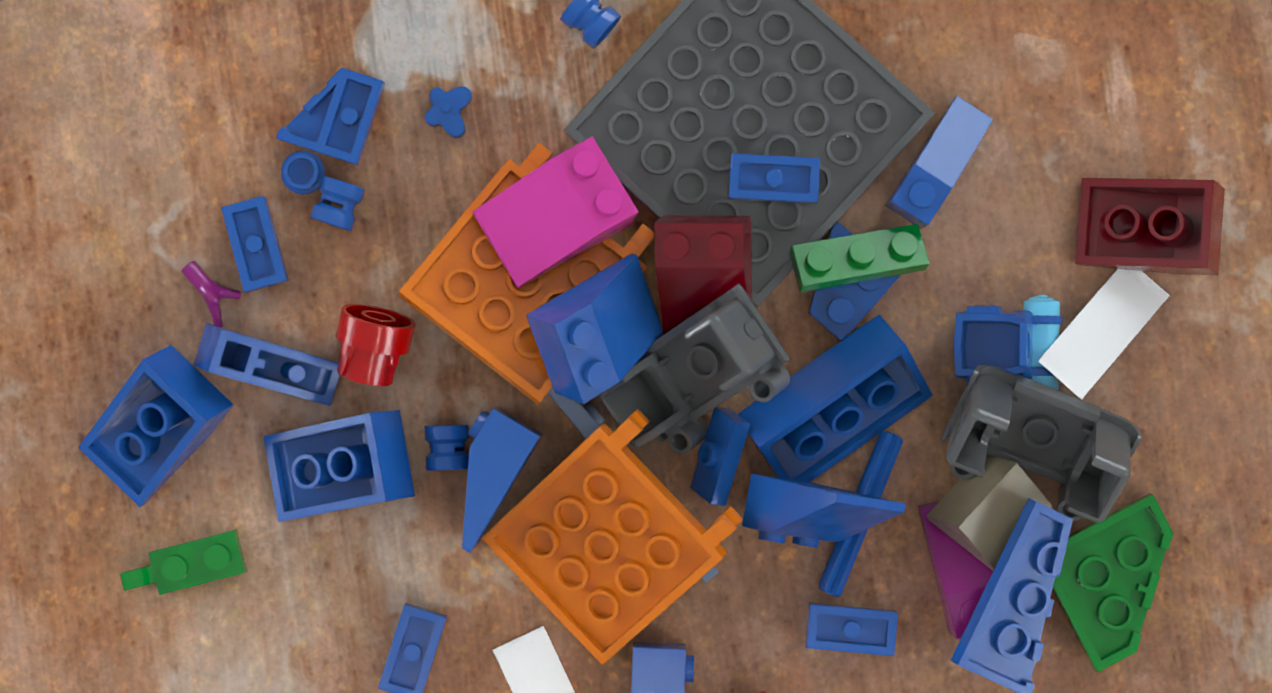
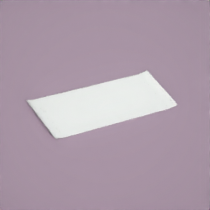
M1117 269L1038 362L1082 400L1170 295L1143 271Z
M544 626L492 650L512 693H575Z

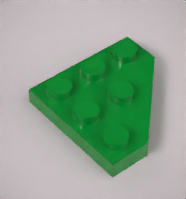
M1150 493L1108 514L1103 522H1093L1070 534L1060 576L1054 579L1052 591L1096 672H1100L1137 652L1142 637L1140 632L1147 610L1151 608L1160 579L1158 574L1166 550H1169L1174 534L1157 500Z

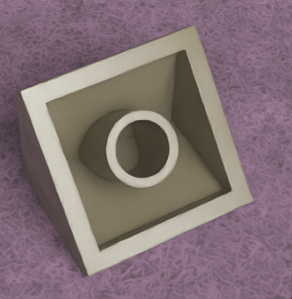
M986 454L983 477L974 475L968 479L960 478L927 514V519L994 571L1028 498L1053 509V507L1018 463Z

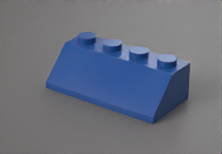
M877 315L790 376L789 385L770 401H754L747 408L739 412L738 415L750 423L748 436L778 478L811 482L928 400L933 394L906 344L880 315Z

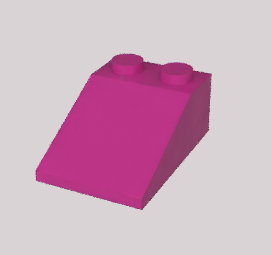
M593 136L553 157L473 211V215L518 289L632 225L638 214L637 208Z

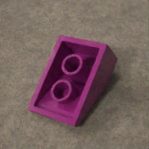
M939 501L918 506L948 631L954 638L960 639L993 571L927 519V514L938 504Z

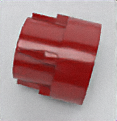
M363 304L344 305L341 308L336 331V338L342 342L337 373L346 379L366 385L389 386L393 384L400 356L406 355L410 351L415 322L401 313L381 307Z

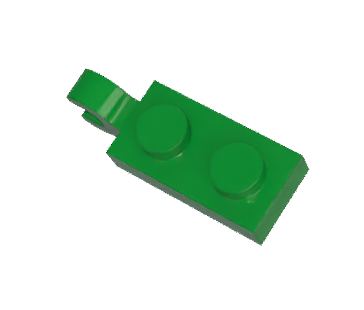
M236 529L149 552L151 565L121 573L120 577L124 591L156 582L159 595L239 575L247 572Z

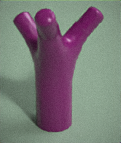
M195 261L188 263L181 272L204 299L213 318V324L223 327L219 306L220 300L223 298L240 299L241 292L224 288L215 283Z

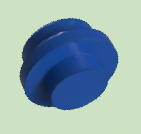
M297 151L290 154L284 160L281 167V177L285 186L292 192L301 195L317 191L323 176H325V167L322 160L309 151Z

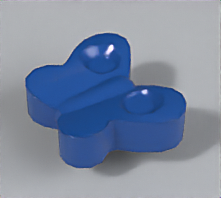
M458 87L449 92H444L441 88L432 89L429 96L433 105L425 114L426 122L433 127L441 125L451 137H462L466 132V127L460 115L461 110L466 108L473 99L471 91L467 87Z

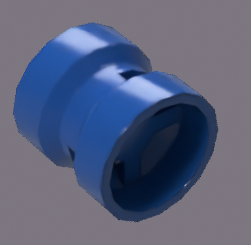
M573 0L563 12L560 20L570 29L576 28L579 31L583 29V41L594 49L619 22L621 15L612 7L602 9V4L599 0Z
M323 176L319 187L322 196L319 203L313 205L310 218L352 231L355 222L353 211L355 206L361 203L365 190L355 185ZM331 203H335V204L341 205V206H343V208L340 209V208L331 206Z
M468 425L424 426L425 440L429 443L431 450L426 456V470L468 469L469 454L464 451L465 441L469 438Z

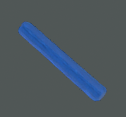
M888 431L880 433L856 491L857 493L881 498L903 444V439L900 436ZM868 529L835 543L819 582V589L836 597L842 594Z

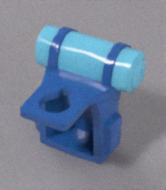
M1038 295L1024 301L1022 311L1003 312L1001 306L975 305L968 306L966 311L957 312L954 333L955 376L966 379L968 384L978 365H992L1059 391V379L1038 361L1059 337L1060 324H1062L1060 301L1054 300V298H1050L1047 295Z

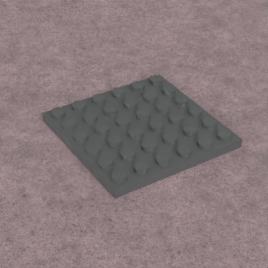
M682 0L568 124L564 132L577 144L593 136L621 184L659 219L664 215L751 216L752 302L758 308L793 270L789 254L792 245L819 241L932 118L935 112L812 0ZM731 153L820 158L818 203L728 199Z

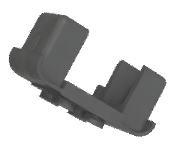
M739 283L657 339L623 379L599 394V397L618 426L636 409H639L650 421L630 441L634 447H642L656 437L661 442L668 438V444L674 452L686 454L705 439L708 427L701 416L747 386H749L752 397L759 402H768L783 391L790 383L789 372L783 363L787 362L790 357Z
M983 364L975 368L940 440L945 441L949 437L947 461L951 465V472L956 477L961 479H968L974 475L983 477L986 454L1013 461L1025 470L1060 483L1058 488V512L1072 518L1073 521L1083 517L1090 521L1101 523L1107 518L1131 475V457L1141 441L1142 434L1131 421L1103 410L1099 406L1021 375H1015L998 367Z

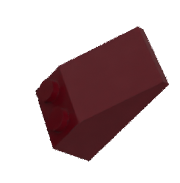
M1082 178L1075 264L1169 274L1219 276L1225 189L1215 180Z
M664 215L654 223L655 270L663 334L681 324L739 283L752 301L751 216Z

